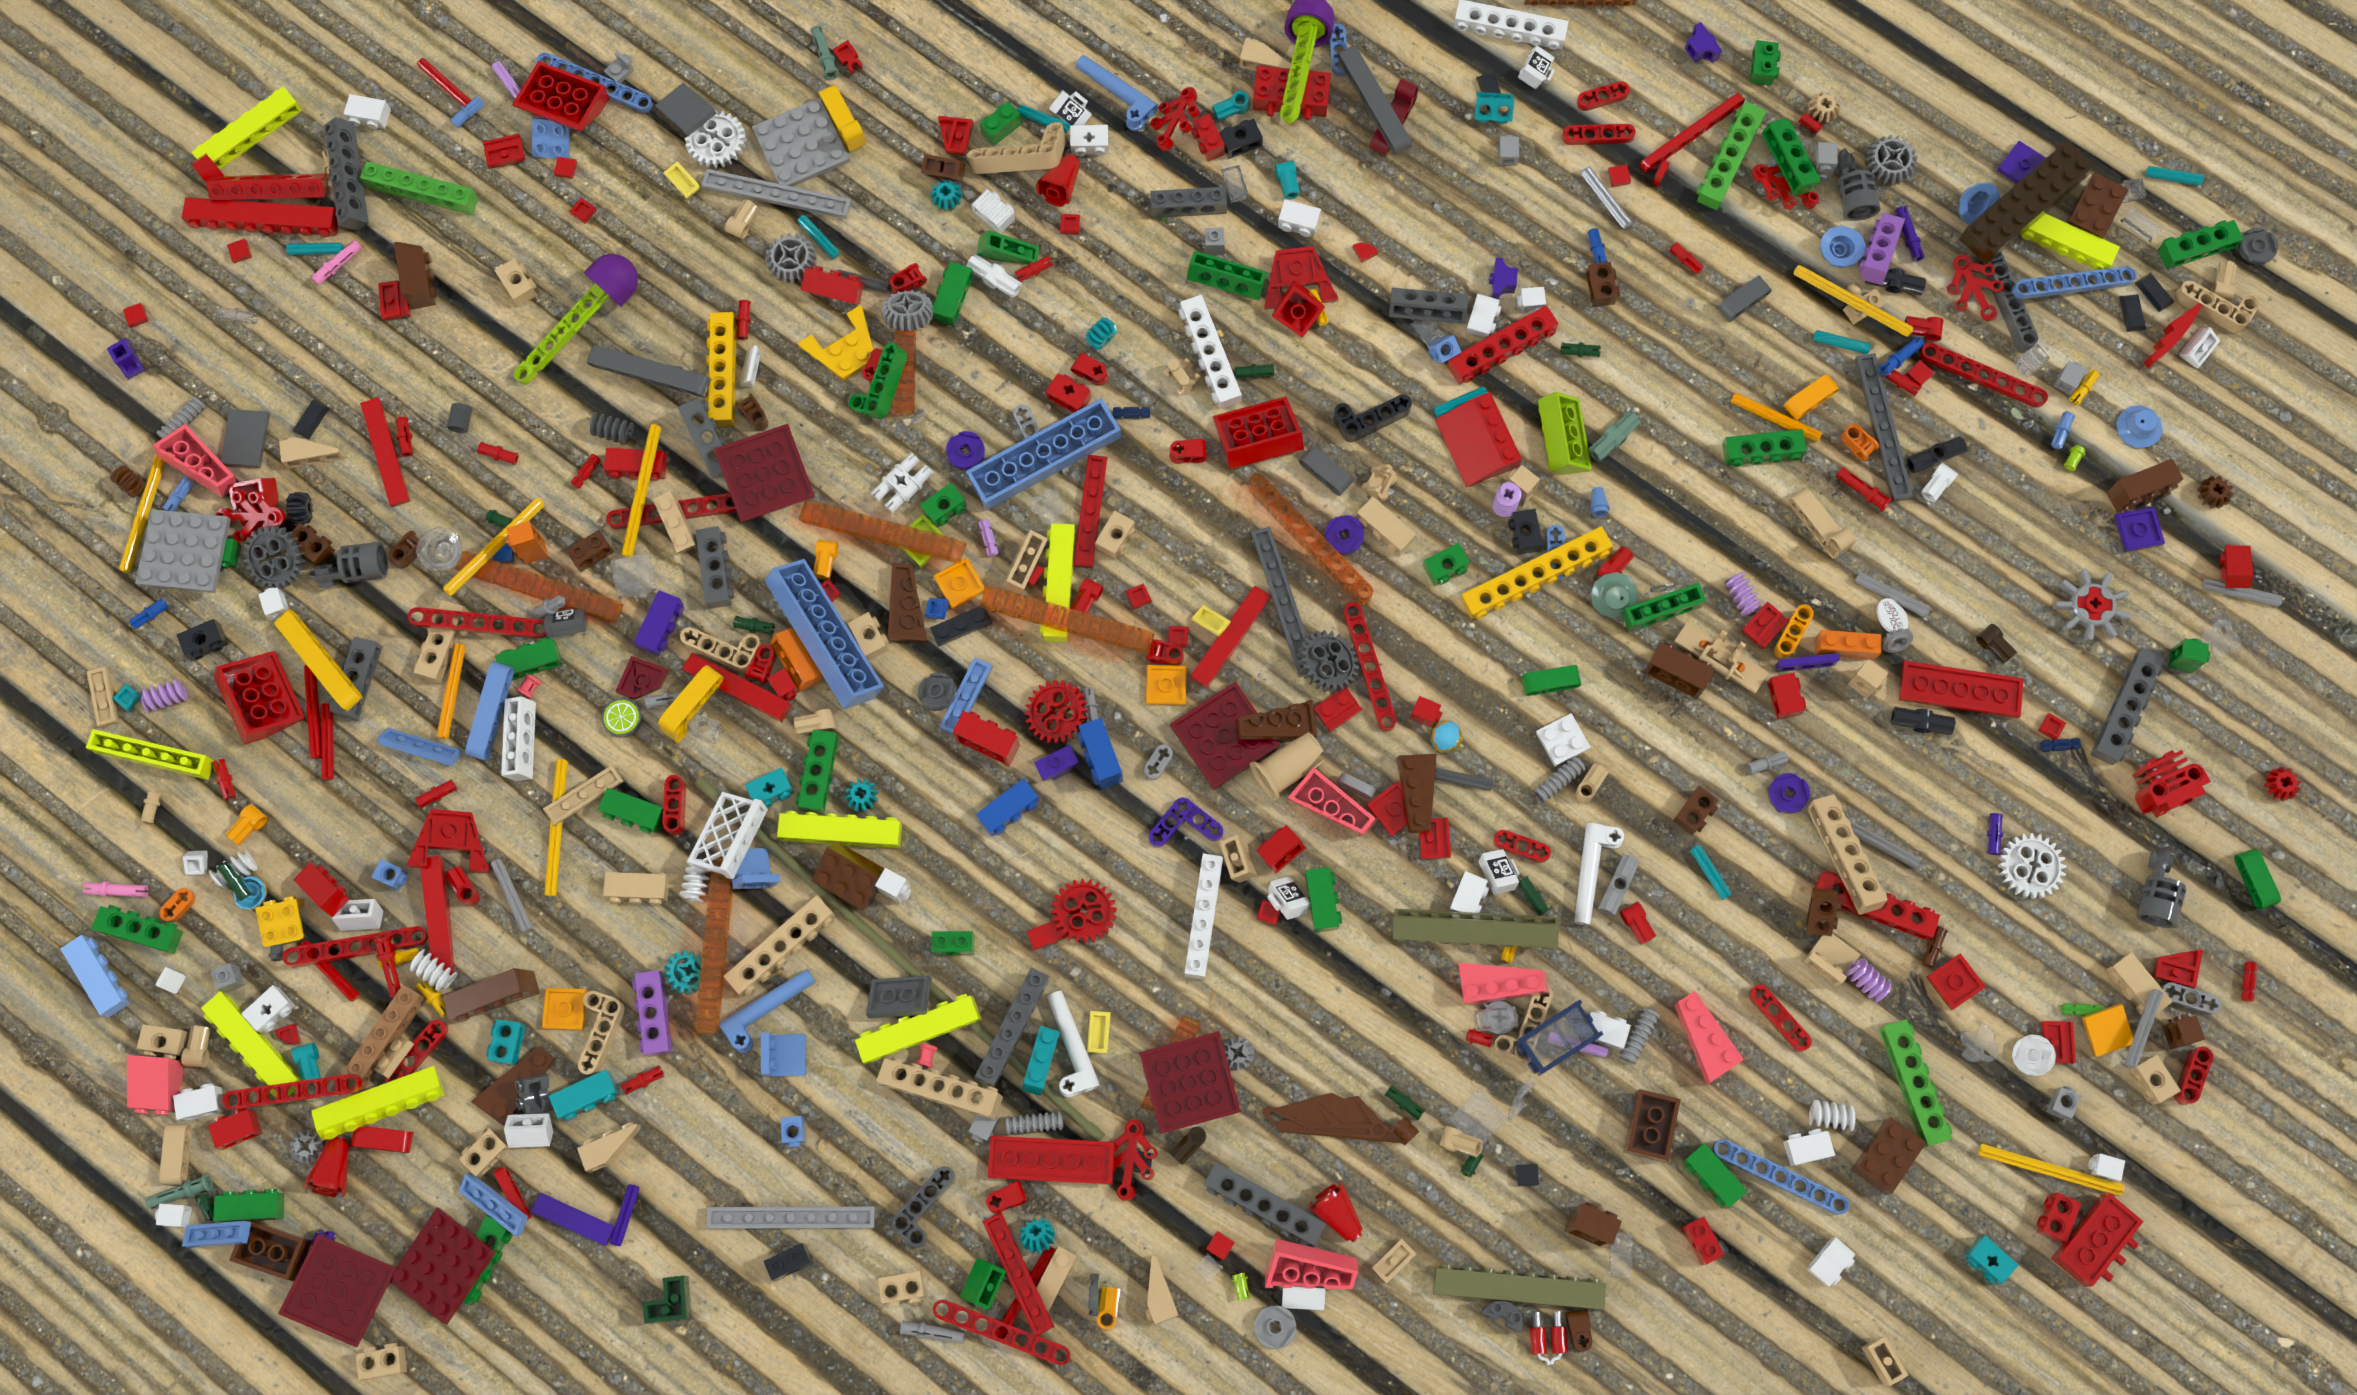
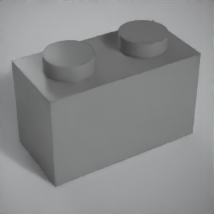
M1818 142L1810 158L1816 172L1819 174L1821 182L1829 181L1838 164L1837 143Z

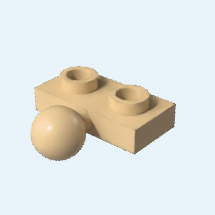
M1852 283L1846 288L1850 293L1878 308L1886 305V302L1876 288L1864 296L1861 295L1862 289L1860 285ZM1850 305L1843 309L1853 325L1868 316Z

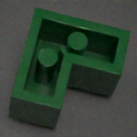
M682 1275L663 1278L664 1300L643 1302L644 1324L691 1319L689 1276Z

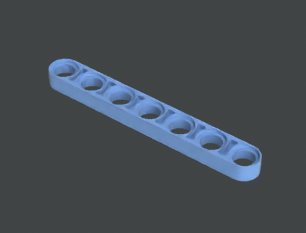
M541 53L537 56L536 63L549 59L550 63L548 65L556 68L566 66L565 71L572 74L580 72L583 74V78L591 81L597 79L599 84L606 86V89L609 86L616 87L613 93H608L609 99L641 113H647L653 107L651 98L645 93L552 54ZM625 93L632 94L629 100L622 99ZM642 100H647L648 105L645 107H640L639 102Z
M2118 267L2022 279L2013 286L2012 293L2018 299H2029L2124 287L2130 285L2136 279V272L2131 267ZM2122 273H2127L2130 280L2124 279ZM2105 275L2111 276L2113 282H2108L2105 279ZM2088 277H2092L2096 284H2091L2088 281ZM2070 280H2076L2078 282V287L2073 286ZM2053 281L2059 282L2061 289H2057L2053 285ZM2036 283L2041 284L2044 288V291L2038 290L2036 288ZM2018 286L2025 287L2026 293L2020 292Z
M1719 1140L1712 1147V1151L1718 1159L1833 1214H1844L1849 1209V1201L1844 1196L1730 1141ZM1720 1143L1728 1147L1726 1155L1718 1153L1717 1146ZM1738 1153H1744L1747 1156L1746 1164L1742 1165L1737 1162L1736 1156ZM1758 1162H1763L1766 1165L1767 1169L1764 1174L1756 1171L1755 1167ZM1782 1171L1786 1175L1785 1182L1779 1183L1776 1181V1172ZM1797 1180L1804 1182L1805 1190L1803 1192L1795 1190L1794 1184ZM1816 1190L1823 1191L1825 1197L1822 1202L1815 1200L1814 1192ZM1836 1199L1843 1201V1210L1837 1211L1833 1207V1202Z

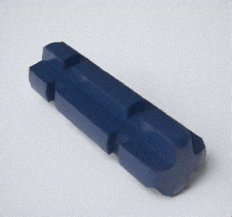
M1113 407V417L1150 418V407H1142V409H1139V407H1124V409Z
M2080 738L2043 740L2040 742L2042 752L2081 748Z

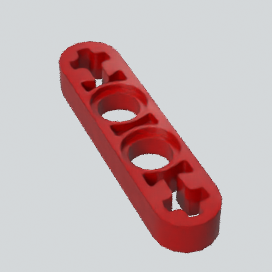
M1631 124L1570 125L1563 130L1562 141L1567 145L1630 143L1635 137L1636 130ZM1609 130L1613 133V136L1607 138L1603 135V132ZM1591 131L1594 133V137L1587 138L1584 133ZM1624 131H1627L1628 134H1630V135H1629V136H1626V134L1624 133ZM1569 132L1572 133L1573 138H1570V136L1568 135Z
M1764 985L1754 986L1749 992V998L1793 1049L1799 1052L1809 1049L1812 1041L1808 1033ZM1755 990H1762V997L1765 1000L1770 998L1771 1001L1766 1003L1763 1007L1761 1004L1765 1001L1761 997L1758 999L1755 997V995L1757 994ZM1769 1005L1778 1007L1779 1012L1776 1016L1769 1014ZM1787 1020L1792 1023L1793 1028L1790 1032L1783 1030V1021ZM1798 1030L1799 1033H1797L1796 1036L1799 1039L1804 1038L1806 1040L1804 1042L1805 1047L1803 1045L1798 1046L1797 1043L1799 1040L1796 1038V1036L1792 1037L1791 1039L1789 1035L1795 1033V1031Z
M440 1020L430 1022L412 1042L414 1045L398 1065V1067L400 1066L407 1072L404 1073L397 1067L392 1074H399L398 1078L414 1073L447 1035L448 1026L446 1023ZM435 1026H441V1027H440V1030H441V1033H440V1034H439V1033H435V1029H434ZM426 1035H431L432 1038H435V1040L433 1041L429 1037H426ZM422 1040H427L429 1043V1047L425 1051H420L418 1047ZM408 1056H413L415 1059L411 1067H406L404 1063ZM392 1075L389 1077V1079L385 1077L386 1083L393 1080Z

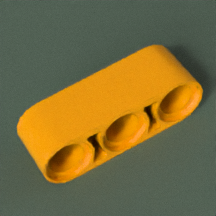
M1825 374L1790 398L1783 406L1795 420H1798L1833 396L1840 388L1828 374Z
M1809 605L1798 606L1789 619L1774 647V655L1778 659L1789 658L1796 649L1813 618L1814 613ZM1798 613H1804L1807 619L1800 618ZM1789 629L1796 630L1798 635H1792ZM1780 645L1786 646L1789 652H1784Z

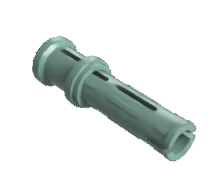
M814 26L810 31L820 57L819 65L824 71L823 77L826 80H833L840 75V72L835 66L834 56L829 52L822 27Z
M208 1173L194 1180L188 1179L183 1185L146 1197V1204L152 1210L158 1207L159 1204H167L184 1197L193 1198L196 1194L204 1191L210 1192L213 1190L212 1179Z

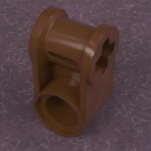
M751 393L742 402L735 403L739 412L747 419L754 430L764 431L768 427L769 421ZM757 418H762L760 421L755 422Z
M413 530L409 531L389 550V558L396 567L406 568L426 550L428 544L425 541H421ZM404 554L401 559L396 560L399 555Z
M1587 1309L1566 1312V1322L1572 1347L1578 1352L1589 1350L1593 1340ZM1580 1336H1582L1583 1340H1587L1584 1348H1582L1581 1344H1577Z

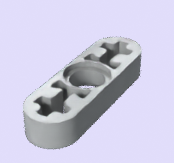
M1021 404L1014 408V419L1024 439L1032 436L1025 433L1026 427H1035L1036 431L1034 434L1040 431L1028 406ZM1020 410L1026 412L1027 421L1025 423L1022 416H1017Z
M2172 982L2161 986L2168 996L2169 993L2166 990L2170 988L2173 993H2181L2180 996L2172 995L2169 997L2173 1001L2171 1004L2206 1015L2216 1014L2222 1008L2220 999L2214 995ZM2187 993L2194 995V1004L2186 1002L2185 996ZM2212 1001L2211 1003L2215 1006V1008L2209 1009L2208 1005L2199 1004L2201 1002L2207 1003Z

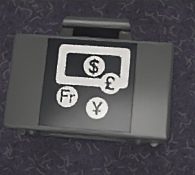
M584 607L556 611L554 614H545L543 626L547 638L586 631L588 618Z

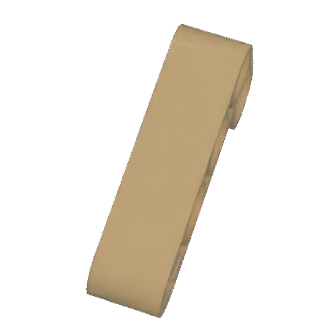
M2193 281L2184 282L2175 292V299L2178 303L2189 309L2200 303L2202 307L2198 312L2199 315L2231 333L2241 332L2251 321L2259 307V300L2253 295L2245 296L2237 305H2234Z
M1808 488L1802 489L1789 498L1788 501L1792 509L1831 558H1837L1854 545L1856 537L1853 532L1847 527L1841 530Z
M691 627L683 629L680 634L681 641L688 649L741 673H746L747 667L751 663L757 648L762 645L755 634L745 635L738 648ZM750 642H757L755 647L748 648ZM707 643H713L710 649H704ZM730 651L728 657H721L723 652ZM748 659L745 665H739L740 660Z
M1550 987L1549 994H1544L1547 997L1541 1001V1004H1537L1540 995L1531 996L1517 1039L1501 1035L1494 1041L1493 1050L1497 1055L1518 1063L1528 1061L1527 1058H1522L1518 1055L1516 1049L1518 1044L1516 1041L1525 1035V1029L1533 1030L1544 1023L1553 996ZM1537 1009L1541 1014V1018L1534 1019L1531 1016V1010ZM1540 1033L1526 1041L1533 1053ZM1501 1040L1507 1042L1508 1050H1501L1498 1047V1042Z
M589 991L583 998L584 1005L587 1008L599 1013L578 1062V1069L587 1076L600 1072L625 1012L622 1002L597 991ZM597 996L599 998L598 1004L591 1006L592 998ZM617 1003V1010L614 1013H610V1006ZM608 1022L610 1024L609 1030L602 1032V1025ZM601 1042V1049L594 1052L593 1047L595 1043ZM590 1054L596 1056L597 1059L590 1057ZM592 1064L593 1068H586V1065Z

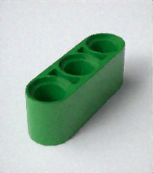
M1577 665L1529 672L1521 676L1525 696L1575 689L1582 685Z
M2254 848L2235 855V864L2254 905L2261 910L2280 903V893L2260 851Z

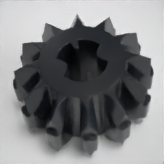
M294 492L288 495L285 506L287 518L291 524L298 525L301 523L303 525L310 523L313 518L312 499L308 493Z

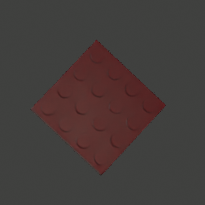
M788 424L714 449L741 523L815 497Z
M1236 681L1169 724L1213 790L1248 769L1250 762H1258L1280 748V744L1276 739L1238 738L1237 719L1255 714L1257 711Z
M1219 1031L1139 1052L1160 1134L1241 1112Z
M437 1207L397 1265L390 1281L441 1323L448 1325L497 1251L442 1208Z
M318 1234L278 1314L354 1347H358L396 1267Z

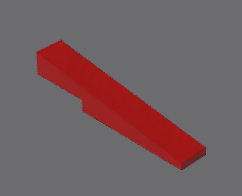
M1257 586L1252 588L1230 619L1229 626L1217 637L1191 674L1192 681L1208 690L1226 661L1230 659L1271 598L1270 594Z
M694 653L690 654L682 667L683 671L695 677L705 665H708L723 676V681L717 688L718 690L781 723L792 708L790 702Z
M439 855L427 857L426 868H420L429 948L432 954L431 961L437 957L436 965L438 966L442 962L445 963L443 970L450 967L449 975H452L455 971L450 906L446 895L444 858Z

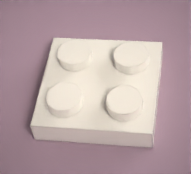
M1572 713L1536 731L1540 742L1555 767L1591 748Z

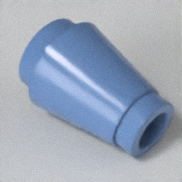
M1602 487L1593 488L1590 512L1594 517H1605L1608 515L1610 507L1604 489Z

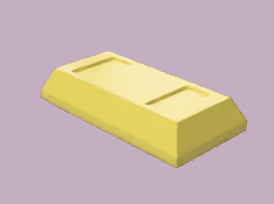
M678 161L663 172L686 199L701 188Z
M1202 605L1191 618L1193 622L1217 636H1220L1231 622L1205 605Z
M1090 1011L1087 1052L1108 1053L1111 1012Z

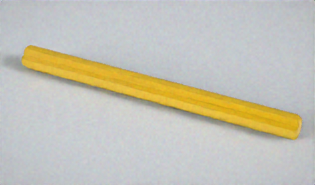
M1801 265L1795 268V276L1906 337L1912 333L1913 327Z
M656 424L650 425L621 552L626 557L633 556L661 432V427Z
M156 453L120 562L119 570L122 572H131L165 462L158 458Z
M535 498L443 587L444 592L452 596L507 543L505 536L508 535L506 528L530 521L544 507V502L539 498Z
M565 759L556 760L552 802L565 795L568 764ZM563 821L556 826L550 822L544 894L549 897L556 896Z
M1981 1144L1978 1149V1155L2117 1196H2122L2124 1192V1185L1985 1144Z

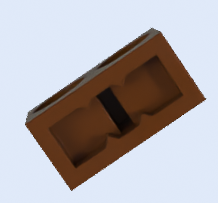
M924 154L921 173L929 177L946 178L947 180L962 182L966 164L960 160Z
M1611 262L1588 265L1586 278L1592 307L1615 305L1617 298L1620 296L1619 286L1615 285L1616 270L1612 268ZM1598 274H1604L1606 277L1601 278ZM1601 291H1606L1609 295H1604Z
M299 523L292 531L291 538L298 537L296 544H302L299 551L305 552L303 556L316 566L324 565L336 551L330 546L332 542L325 536L318 537L316 535L317 531L310 525L305 527ZM307 536L306 540L301 542V539ZM318 547H322V549L316 553V549Z
M600 530L566 549L567 554L580 573L614 553Z
M1698 786L1673 822L1691 835L1696 831L1700 833L1707 824L1704 821L1708 815L1712 817L1718 809L1716 803L1719 799L1701 786ZM1699 800L1706 801L1708 807H1701L1699 805ZM1688 815L1695 817V824H1692L1687 820Z
M1812 888L1806 919L1807 933L1832 937L1833 929H1837L1838 917H1835L1836 911L1840 912L1842 900L1838 899V891ZM1823 902H1829L1830 904H1828V905H1823L1822 903H1823ZM1820 920H1826V922H1824V923H1820V922H1818V921H1820Z
M2187 1013L2176 1016L2175 1018L2168 1019L2169 1024L2162 1026L2170 1050L2205 1040L2197 1015L2189 1017Z

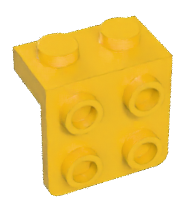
M296 896L283 898L284 902L276 903V900L263 902V906L255 908L264 947L304 938L299 908L305 907L303 899H296Z

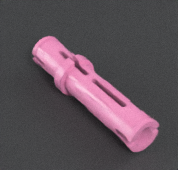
M353 240L329 262H324L322 264L323 267L310 277L320 286L329 276H334L336 274L335 271L362 250V247Z
M103 881L102 883L85 882L83 884V887L91 888L83 889L84 895H101L102 897L111 895L147 898L148 892H140V890H149L148 885L110 884L108 881Z

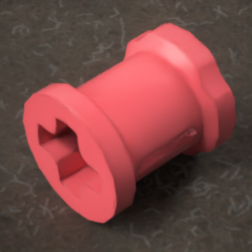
M526 673L525 680L515 690L531 700L532 693L538 685H541V682Z
M920 1043L919 1047L921 1049L915 1064L932 1068L934 1052L938 1048Z

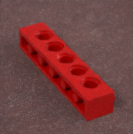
M327 173L212 176L206 181L209 200L325 197L329 193Z
M1545 305L1448 360L1447 367L1458 384L1468 383L1477 374H1484L1492 366L1503 364L1507 361L1508 357L1519 355L1524 351V348L1537 345L1542 338H1550L1556 333L1559 323L1548 306ZM1533 326H1537V327H1539L1541 330L1536 331V330H1534L1532 327H1533ZM1521 335L1524 339H1517L1516 336ZM1505 344L1508 348L1503 349L1499 345ZM1489 353L1492 357L1487 358L1483 354ZM1473 362L1476 366L1470 367L1467 363Z
M1830 871L1819 874L1814 888L1833 890V886H1838L1841 890V894L1838 895V899L1842 900L1841 909L1859 915L1842 879L1837 877L1836 873ZM1886 893L1887 902L1881 909L1859 915L1926 941L1934 937L1940 915L1935 913V910L1928 907L1920 908L1909 900L1901 901L1890 893ZM1892 907L1899 910V916H1895L1892 913ZM1912 914L1919 918L1918 924L1912 921Z

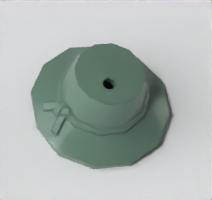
M1617 572L1604 574L1594 583L1591 591L1593 607L1601 615L1610 618L1622 616L1624 609L1635 605L1638 597L1636 584L1628 575Z

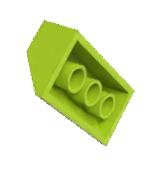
M1554 392L1538 399V410L1541 416L1550 472L1565 475L1592 471L1579 398Z

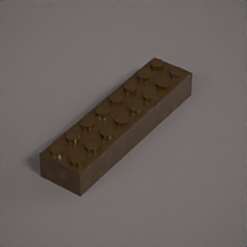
M2064 142L1966 227L1959 240L1985 264H1989L2085 180L2095 167V164L2070 142Z

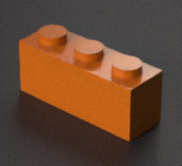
M530 521L506 528L508 535L505 537L508 546L512 547L513 552L517 553L518 558L523 559L526 564L549 558L545 540Z
M794 628L776 633L770 645L799 692L818 685L823 675Z
M1821 630L1816 636L1815 655L1839 653V657L1875 660L1881 654V634Z

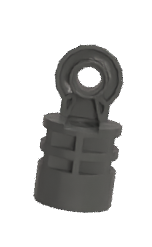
M1843 148L1837 155L1838 164L1834 172L1837 176L1841 175L1838 180L1844 218L1850 221L1869 219L1877 215L1881 210L1875 176L1869 170L1854 171L1856 170L1855 158L1852 153Z
M381 542L341 546L340 550H337L338 567H333L332 564L319 565L314 568V571L309 572L308 576L318 583L319 588L335 586L336 580L340 579L344 583L385 579L388 573L385 548Z
M2165 847L2159 851L2152 850L2148 867L2153 868L2152 876L2146 878L2137 912V918L2141 921L2163 928L2177 927L2186 893L2185 884L2164 877L2165 872H2170L2174 860V855L2170 854L2171 847Z

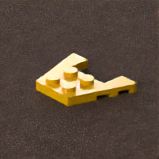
M861 305L846 313L856 330L828 347L822 349L813 335L798 342V346L803 351L805 350L811 357L821 362L843 381L863 370L873 350Z

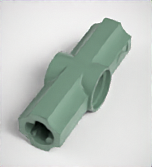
M1629 411L1615 425H1610L1604 431L1601 438L1589 448L1588 452L1595 461L1601 462L1613 449L1619 448L1625 442L1627 436L1640 425L1641 421L1638 416Z

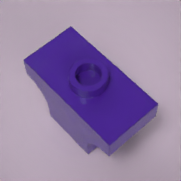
M1702 22L1696 24L1692 32L1693 37L1688 39L1685 50L1695 63L1702 59H1707L1714 63L1719 60L1722 49L1716 43L1715 37L1708 32Z
M1495 258L1493 273H1490L1489 284H1492L1491 298L1498 300L1505 293H1515L1517 286L1518 268L1508 267L1504 263L1503 258Z
M127 338L107 348L114 363L121 369L128 380L146 371Z
M1068 745L1035 761L1034 764L1043 781L1048 779L1054 781L1070 773L1071 769L1079 764V761L1071 745Z

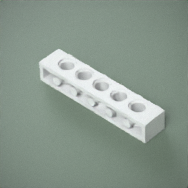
M1459 0L1453 28L1460 31L1476 32L1479 35H1490L1498 39L1505 38L1514 42L1530 43L1533 46H1545L1552 50H1562L1569 21L1467 0Z
M1202 295L1181 301L1178 313L1181 321L1185 320L1187 325L1185 326L1187 336L1193 340V343H1191L1193 352L1199 355L1198 364L1201 371L1204 370L1206 373L1204 377L1207 387L1212 388L1213 393H1211L1214 404L1218 403L1219 408L1223 409L1242 402V394ZM1193 317L1200 318L1199 321H1192L1191 319ZM1199 334H1206L1207 337H1205V338H1200V337H1198V335H1199ZM1207 350H1211L1214 353L1211 355H1207L1204 352ZM1218 367L1220 368V370L1214 372L1211 370V368ZM1226 384L1227 387L1222 389L1219 388L1218 385Z
M1203 854L1185 967V977L1205 980L1223 863L1222 856Z

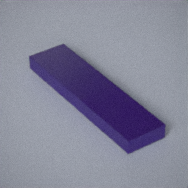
M541 1192L531 1210L534 1214L605 1246L608 1245L615 1227Z

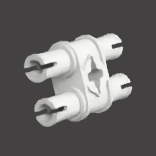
M910 453L900 464H895L894 468L886 476L882 477V482L870 493L874 499L877 498L876 500L880 502L890 490H894L896 494L884 505L892 514L904 502H909V499L918 490L922 489V484L934 474L927 465H924L914 476H910L908 472L920 462L913 453ZM898 481H899V482L901 481L902 483L905 482V483H906V486L903 485V484H901V483L899 484Z

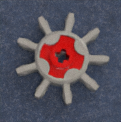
M2087 568L2079 572L2082 583L2079 589L2067 580L2062 581L2059 586L2069 593L2071 598L2069 601L2056 602L2053 605V609L2070 611L2072 619L2062 628L2065 632L2072 629L2076 623L2086 627L2085 643H2090L2093 640L2094 629L2101 627L2111 640L2118 634L2109 620L2116 618L2127 622L2131 618V614L2116 609V601L2127 597L2130 594L2129 591H2120L2117 594H2112L2107 589V585L2112 578L2111 573H2107L2101 579L2100 584L2091 583Z

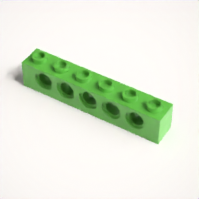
M1746 102L1743 108H1738L1735 115L1737 121L1736 123L1731 122L1727 131L1730 135L1728 138H1723L1719 147L1722 148L1721 153L1716 152L1712 161L1715 165L1713 169L1708 168L1704 177L1707 180L1705 184L1701 183L1697 190V194H1699L1697 202L1718 211L1767 110L1749 102ZM1711 184L1717 185L1718 188L1713 187Z
M366 161L360 176L362 182L369 189L473 215L478 202V197L472 188Z
M1905 1019L1879 1028L1917 1134L1927 1142L1923 1148L1952 1139V1129L1944 1119V1108L1940 1102L1938 1103L1936 1097L1937 1090L1934 1083H1931L1929 1079V1068L1926 1063H1923L1921 1058L1922 1050L1920 1045L1915 1042L1913 1036L1915 1032L1912 1024L1908 1023V1020ZM1899 1038H1902V1039L1905 1040V1042H1906V1047H1905V1048H1902V1047L1899 1046V1044H1898V1039H1899ZM1906 1058H1910L1913 1061L1912 1068L1906 1065ZM1914 1077L1920 1080V1088L1914 1086ZM1922 1097L1928 1101L1927 1108H1924L1920 1103ZM1929 1117L1935 1120V1128L1929 1126Z

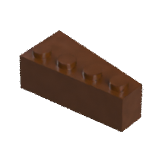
M513 968L442 997L448 1019L457 1020L459 1023L469 1020L471 1016L482 1015L490 1010L539 995L540 992L534 971Z

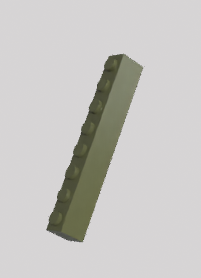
M1414 909L1394 910L1393 939H1398L1401 942L1417 940L1421 943L1435 941L1441 944L1454 942L1461 945H1470L1472 943L1482 946H1521L1527 949L1532 947H1542L1546 950L1558 948L1559 917Z
M1440 1264V1268H1435L1433 1295L1605 1310L1606 1284L1600 1283V1279L1588 1278L1587 1282L1579 1281V1277L1566 1276V1280L1558 1279V1275L1545 1274V1278L1537 1277V1273L1524 1272V1276L1516 1275V1271L1503 1270V1274H1497L1495 1269L1482 1268V1272H1476L1474 1267L1461 1266V1270H1454L1453 1265Z

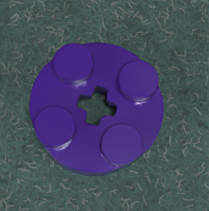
M962 431L949 439L946 445V454L951 465L960 470H969L983 461L985 447L977 434ZM968 447L970 453L963 455V452L960 450Z
M1350 515L1335 517L1326 527L1325 539L1329 548L1334 552L1350 555L1361 547L1364 541V530L1361 523ZM1348 530L1350 537L1344 540L1340 539L1341 534L1339 533Z
M1785 773L1779 775L1770 784L1768 797L1777 812L1794 814L1801 811L1810 798V789L1803 778L1801 779L1793 773ZM1786 789L1794 792L1791 799L1784 795Z

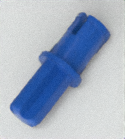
M1590 229L1588 231L1591 244L1590 251L1594 254L1596 264L1601 263V261L1602 263L1608 262L1604 251L1605 244L1602 243L1599 229Z
M160 598L149 607H144L145 610L130 619L129 622L137 629L149 620H155V617L169 609V606Z

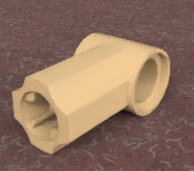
M743 200L734 217L731 216L727 220L725 231L744 239L749 232L750 223L758 211V206L749 200Z
M2226 261L2219 263L2216 280L2210 290L2227 301L2232 300L2236 291L2234 280L2237 265L2234 262Z
M822 709L812 715L794 718L797 736L812 733L813 730L833 732L835 730L833 711L831 709Z
M1596 763L1592 765L1575 792V798L1578 802L1586 804L1592 800L1609 773L1605 767ZM1581 789L1588 790L1590 795H1583Z
M191 1026L188 1045L183 1050L181 1057L183 1066L202 1068L207 1066L209 1061L207 1047L211 1028Z
M1446 1126L1439 1146L1452 1152L1459 1151L1477 1157L1481 1154L1483 1141L1464 1134L1458 1129Z

